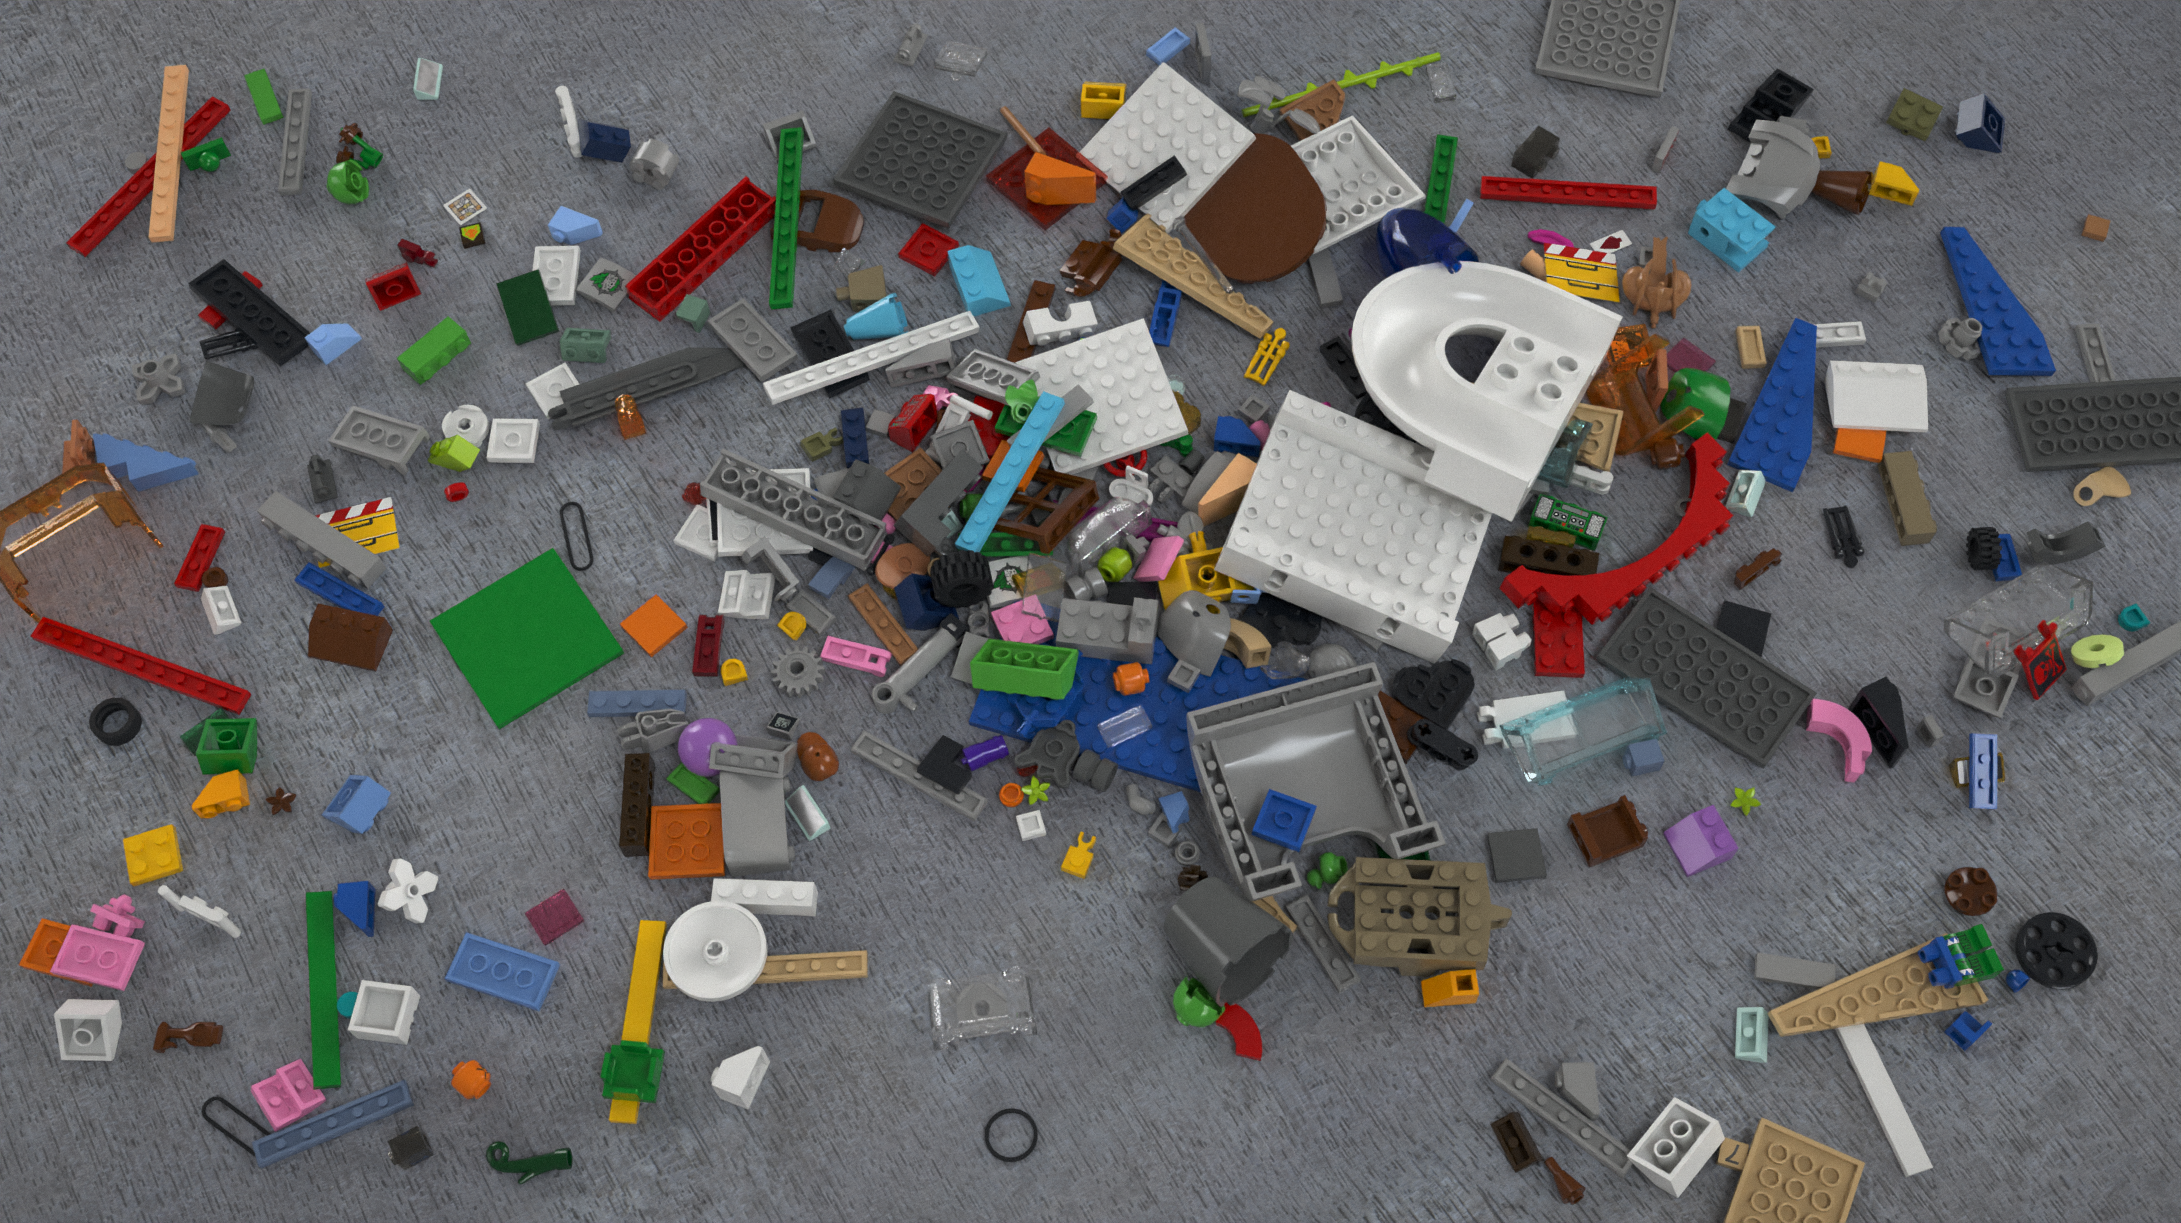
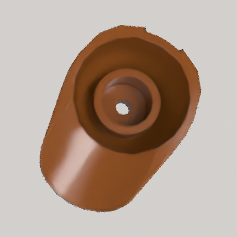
M807 732L801 735L797 741V753L804 773L814 781H823L835 775L839 769V760L833 748L817 733Z

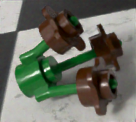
M357 123L349 126L346 125L340 129L339 135L341 139L339 142L344 141L347 145L358 144L364 148L360 154V158L363 161L354 159V153L348 151L349 147L345 146L343 152H338L336 163L351 159L367 170L370 166L376 168L380 164L383 153L372 148L362 140L363 132L358 128Z

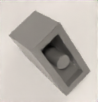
M1594 1062L1562 1063L1558 1071H1555V1085L1560 1087L1561 1096L1589 1120L1596 1121L1600 1111Z

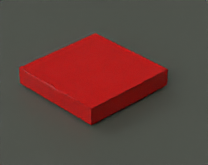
M922 223L900 250L898 256L900 259L935 277L948 261L947 251L958 248L959 241Z

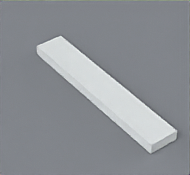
M1865 1025L1835 1028L1905 1177L1933 1168Z

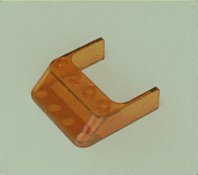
M1653 334L1595 375L1586 390L1591 405L1623 411L1614 452L1619 456L1648 450L1653 447L1654 442L1672 438L1705 415L1703 410L1688 406L1663 424H1660L1638 377L1640 365L1655 355L1658 349H1663L1670 344L1667 338L1657 334Z

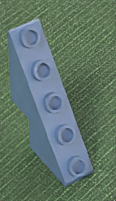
M105 433L102 435L93 434L98 469L107 481L128 475L129 481L139 492L199 474L195 468L196 462L190 458H178L167 451L161 453L146 445L142 447L137 446L129 440L123 439L120 441Z

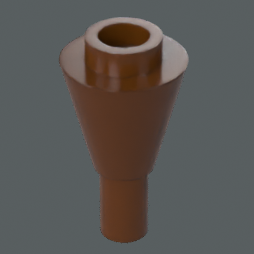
M1553 1157L1548 1158L1544 1164L1554 1176L1553 1178L1563 1203L1574 1205L1581 1201L1586 1188L1565 1170H1562Z

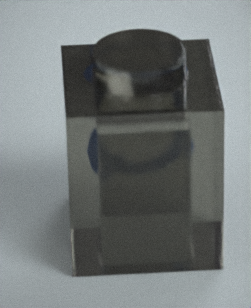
M418 1126L388 1141L391 1148L388 1151L390 1160L394 1165L398 1164L404 1170L434 1155L425 1132Z

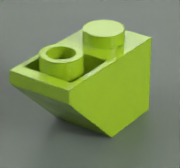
M457 434L449 438L447 437L442 441H436L429 450L431 455L427 461L462 472L471 468L480 449Z

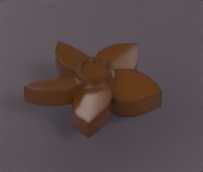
M279 787L275 793L276 797L265 799L267 803L273 805L272 815L274 816L280 812L281 808L285 812L292 813L290 803L295 800L296 794H285L284 790Z

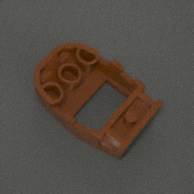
M800 190L798 224L806 202L818 200L823 202V206L814 233L798 231L797 245L807 247V250L815 252L817 249H827L828 252H845L852 249L858 243L864 227V218L858 206L852 201L835 194L819 190ZM774 224L773 227L770 229L772 240L774 237Z

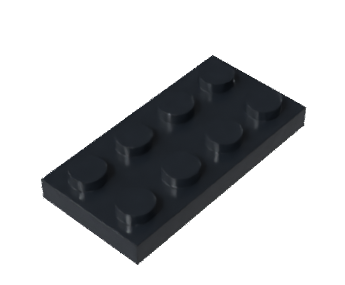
M831 309L790 327L810 366L854 351ZM865 372L825 386L823 389L830 399L869 381V375Z

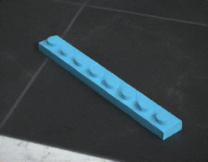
M1043 391L955 542L956 548L964 551L973 550L974 552H980L1065 405L1063 398Z

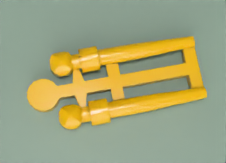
M1283 328L1275 330L1273 342H1271V334H1264L1263 341H1260L1258 350L1252 358L1243 376L1244 378L1265 386L1290 347L1287 341H1283L1281 346L1278 345V342L1286 337V331ZM1274 349H1278L1276 354L1272 355ZM1260 356H1264L1255 374H1252L1251 371L1258 362ZM1268 360H1273L1264 379H1261L1259 376Z

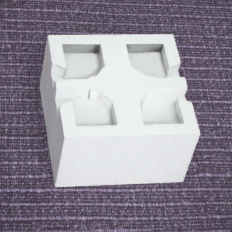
M362 980L348 1031L357 1039L407 1045L411 1032L410 1025L414 1021L413 1014L417 1010L420 995L412 986Z

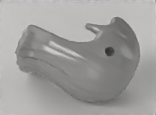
M1326 643L1316 647L1311 652L1308 671L1312 678L1357 667L1358 665L1351 653L1343 646Z

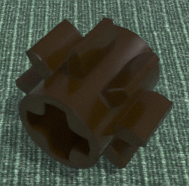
M1190 865V868L1183 867V871L1178 876L1180 890L1187 891L1199 881L1208 878L1207 871L1201 870L1200 865Z

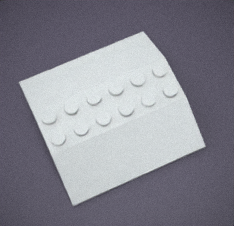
M1350 116L1317 134L1291 145L1317 182L1326 200V228L1323 237L1314 248L1313 254L1426 197L1354 116Z

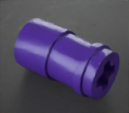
M1002 735L994 736L990 740L962 749L964 759H961L963 765L967 764L972 772L988 765L990 762L1005 758V756L1009 755Z

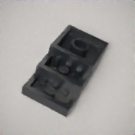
M1777 68L1758 87L1755 95L1743 106L1741 113L1730 123L1728 130L1751 143L1748 137L1756 120L1776 122L1780 116L1793 118L1813 93L1814 89Z

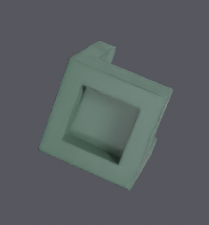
M686 294L676 316L679 319L692 322L695 332L700 333L710 315L707 300Z

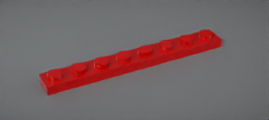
M1482 176L1480 181V199L1656 209L1657 186Z

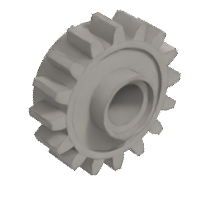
M795 646L793 652L786 648L787 654L784 656L779 653L778 658L780 661H773L774 669L771 670V674L774 678V684L779 686L781 693L786 691L788 697L797 695L798 698H801L805 694L810 696L814 689H819L818 683L824 681L822 674H825V669L822 666V658H818L815 650L809 653L808 647L800 651L799 647ZM796 671H803L800 674H794Z

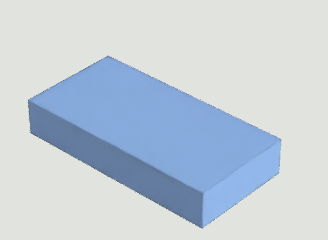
M1175 27L1148 48L1146 56L1160 66L1189 45L1190 38Z

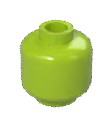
M1113 547L1108 549L1098 560L1097 567L1105 581L1119 582L1132 569V561L1126 550Z

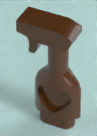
M161 1022L157 1029L153 1050L157 1053H164L166 1049L177 1048V1044L170 1042L171 1038L185 1039L192 1046L212 1047L213 1044H220L223 1026L217 1025L216 1022H195L187 1028H172L166 1022Z

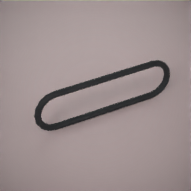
M577 502L565 503L560 509V518L570 563L575 570L584 571L592 566L593 553L583 509ZM569 505L577 506L580 512L590 556V562L585 567H577L574 564L563 515L564 509Z
M209 1098L202 1106L203 1118L255 1156L254 1150L206 1115L207 1105L212 1101L218 1100L266 1136L271 1133L224 1098Z

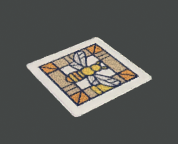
M471 189L466 190L443 205L460 225L487 209Z

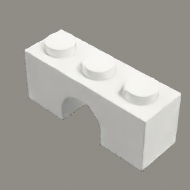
M1085 301L1069 304L1065 313L1066 321L1063 322L1053 319L1048 308L1027 311L1023 324L1030 345L1038 344L1042 346L1049 342H1065L1071 338H1088L1093 335L1098 323L1091 302Z

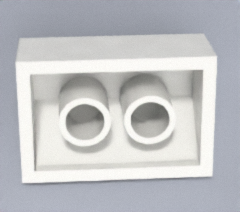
M1674 1097L1627 1157L1656 1186L1678 1198L1720 1146L1725 1137L1718 1120Z

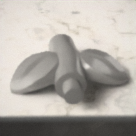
M1189 511L1181 516L1177 528L1172 525L1168 528L1160 524L1157 533L1164 537L1180 536L1184 539V543L1176 557L1191 554L1193 549L1189 534L1196 532L1197 537L1198 531H1203V522L1195 512ZM1206 543L1207 550L1212 549L1213 545Z

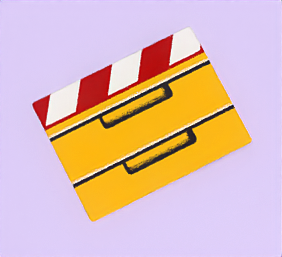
M1544 243L1547 283L1577 296L1620 302L1615 254Z
M391 497L315 515L374 554L399 548ZM318 561L319 568L330 565L326 561L323 564Z

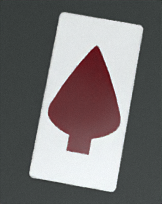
M1623 230L1590 243L1594 251L1612 253L1632 244Z

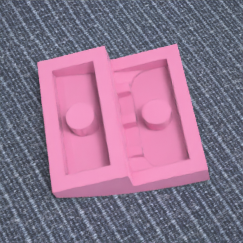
M302 1059L276 1069V1075L251 1086V1093L275 1132L304 1117L326 1101L320 1089L313 1090V1077Z

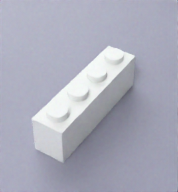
M714 878L711 901L732 902L746 908L752 914L816 916L818 891L814 882Z

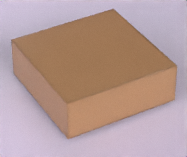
M2088 214L2081 235L2104 242L2107 237L2110 220Z

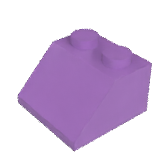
M1714 805L1690 814L1663 833L1687 877L1732 859L1738 850L1737 844Z

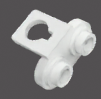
M1126 467V479H1116L1109 486V494L1112 499L1137 510H1146L1153 503V494L1148 489V474L1133 467ZM1132 474L1138 475L1142 480H1135Z

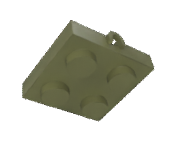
M1904 88L1886 123L1900 129L1901 133L1905 136L1910 134L1922 141H1926L1943 106Z

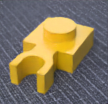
M1080 832L1078 847L1070 845L1062 863L1061 871L1085 879L1094 858V854L1088 851L1093 848L1096 837L1092 836L1089 843H1084L1082 841L1084 832Z

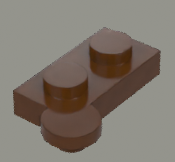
M1775 548L1768 552L1763 551L1755 557V561L1752 564L1741 566L1735 573L1734 584L1739 590L1743 589L1768 571V566L1772 564L1777 566L1782 561L1780 559L1782 553L1779 550H1775Z

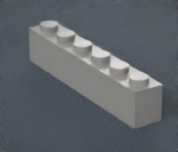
M277 491L257 510L262 518L261 523L270 530L275 528L278 530V534L287 541L292 539L295 541V545L302 551L307 552L309 550L313 553L312 556L323 564L326 561L330 564V568L339 575L344 573L347 575L348 580L356 586L361 584L369 589L387 569L380 557Z

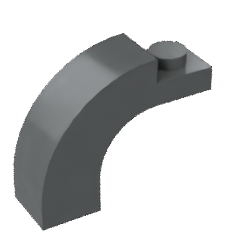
M2089 521L2059 534L2047 535L2036 528L2027 532L2029 541L2026 542L2035 563L2041 565H2054L2073 561L2106 547L2097 527Z

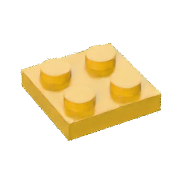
M173 824L123 839L129 881L132 886H138L183 871L176 827Z

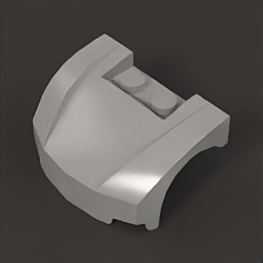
M1756 120L1748 137L1751 141L1749 150L1738 175L1732 174L1726 189L1740 200H1754L1769 206L1781 219H1785L1786 214L1790 213L1797 205H1803L1816 184L1820 170L1818 149L1811 138L1792 126L1775 121Z

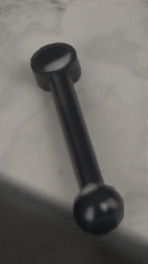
M886 535L885 544L872 566L867 568L869 575L875 574L877 562L888 546L894 543L893 535Z

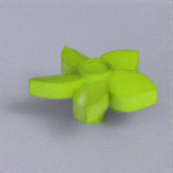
M1033 775L1031 785H1025L1021 788L1025 794L1029 795L1030 805L1034 804L1038 798L1042 801H1048L1047 794L1044 791L1048 789L1050 782L1039 784L1038 779Z
M1735 787L1737 798L1730 806H1742V811L1747 816L1751 806L1757 807L1762 805L1758 799L1752 798L1755 795V787L1748 789L1746 792L1741 788Z

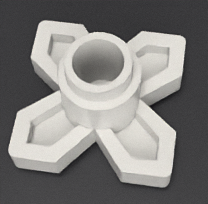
M401 858L393 859L388 872L392 882L389 883L385 891H382L378 906L388 911H396L402 906L405 919L414 923H423L428 908L421 895L435 890L438 876L428 871L420 872L414 876L411 863Z

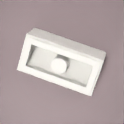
M228 586L203 589L201 601L214 635L241 625V620Z

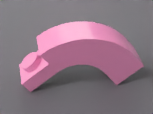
M1813 699L1807 707L1806 731L1830 735L1840 743L1845 753L1844 781L1855 783L1860 774L1863 775L1865 761L1872 753L1869 734L1863 723L1848 709L1830 701Z

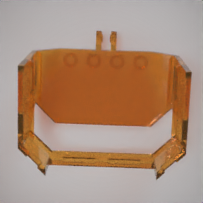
M104 463L74 466L0 511L1 548L8 526L30 513H41L46 517L49 515L48 507L53 505L57 509L61 508L62 505L59 501L62 494L83 481L90 480L109 483L116 490L88 496L8 544L0 554V582L12 600L37 623L40 622L41 618L27 598L29 592L22 586L27 585L29 581L14 559L94 509L101 507L115 528H121L122 523L128 522L132 526H141L159 548L164 547L124 487Z

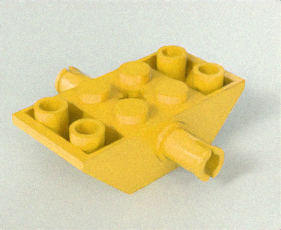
M1198 531L1197 537L1196 532L1189 534L1193 553L1176 557L1165 579L1158 581L1164 610L1179 595L1189 590L1198 591L1218 602L1230 600L1233 590L1254 591L1253 586L1214 570L1223 547L1207 550L1203 531ZM1203 575H1207L1211 580L1203 579ZM1206 605L1210 613H1220L1216 606Z

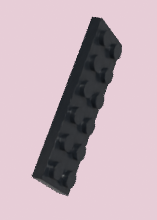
M225 259L188 283L194 293L280 367L309 346L304 337L309 335L310 332Z

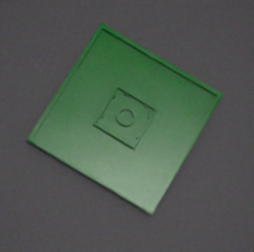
M551 548L430 620L431 625L499 730L625 654L554 548Z

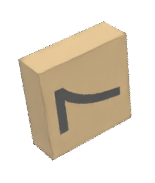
M1725 1137L1719 1146L1716 1164L1741 1172L1747 1159L1749 1145Z

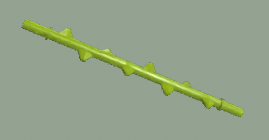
M1437 52L1423 57L1418 56L1416 59L1392 66L1382 61L1380 69L1358 76L1348 69L1345 70L1344 79L1337 81V84L1341 89L1365 83L1371 89H1374L1378 78L1398 72L1412 76L1413 68H1420L1422 65L1440 61L1441 56ZM1309 82L1307 83L1306 91L1285 96L1283 100L1273 97L1268 110L1288 105L1319 87ZM1261 104L1242 109L1243 117L1257 114Z

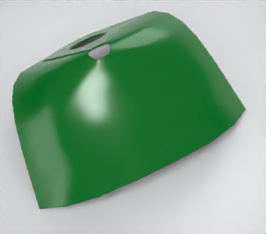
M1694 368L1680 369L1668 383V390L1660 407L1667 420L1694 439L1698 440L1708 432L1716 440L1725 424L1731 388L1728 381L1721 376ZM1686 387L1691 388L1690 393H1686ZM1676 389L1677 394L1671 402H1667L1666 399L1669 392Z

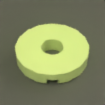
M2092 635L2077 641L2071 647V654L2076 664L2086 668H2098L2099 664L2106 663V666H2110L2118 662L2124 656L2123 642L2117 637L2111 635Z

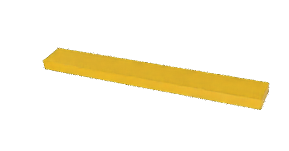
M640 920L622 1040L646 1042L649 1045L667 927L665 921ZM612 1099L609 1121L611 1123L637 1124L640 1102Z

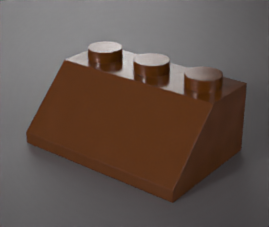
M318 603L309 624L308 656L376 672L393 629L385 617Z

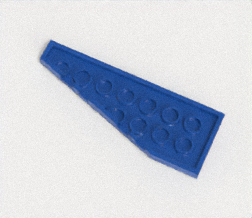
M1943 227L1940 234L1969 318L1978 320L1982 325L1981 335L1977 342L1988 374L2052 376L2056 369L2043 333L1964 227Z
M1795 318L1727 463L1728 466L1738 470L1761 471L1766 482L1790 492L1794 491L1812 451L1817 326Z

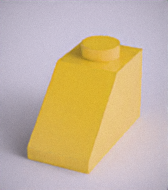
M1880 161L1873 175L1869 195L1912 206L1919 193V188L1902 167Z

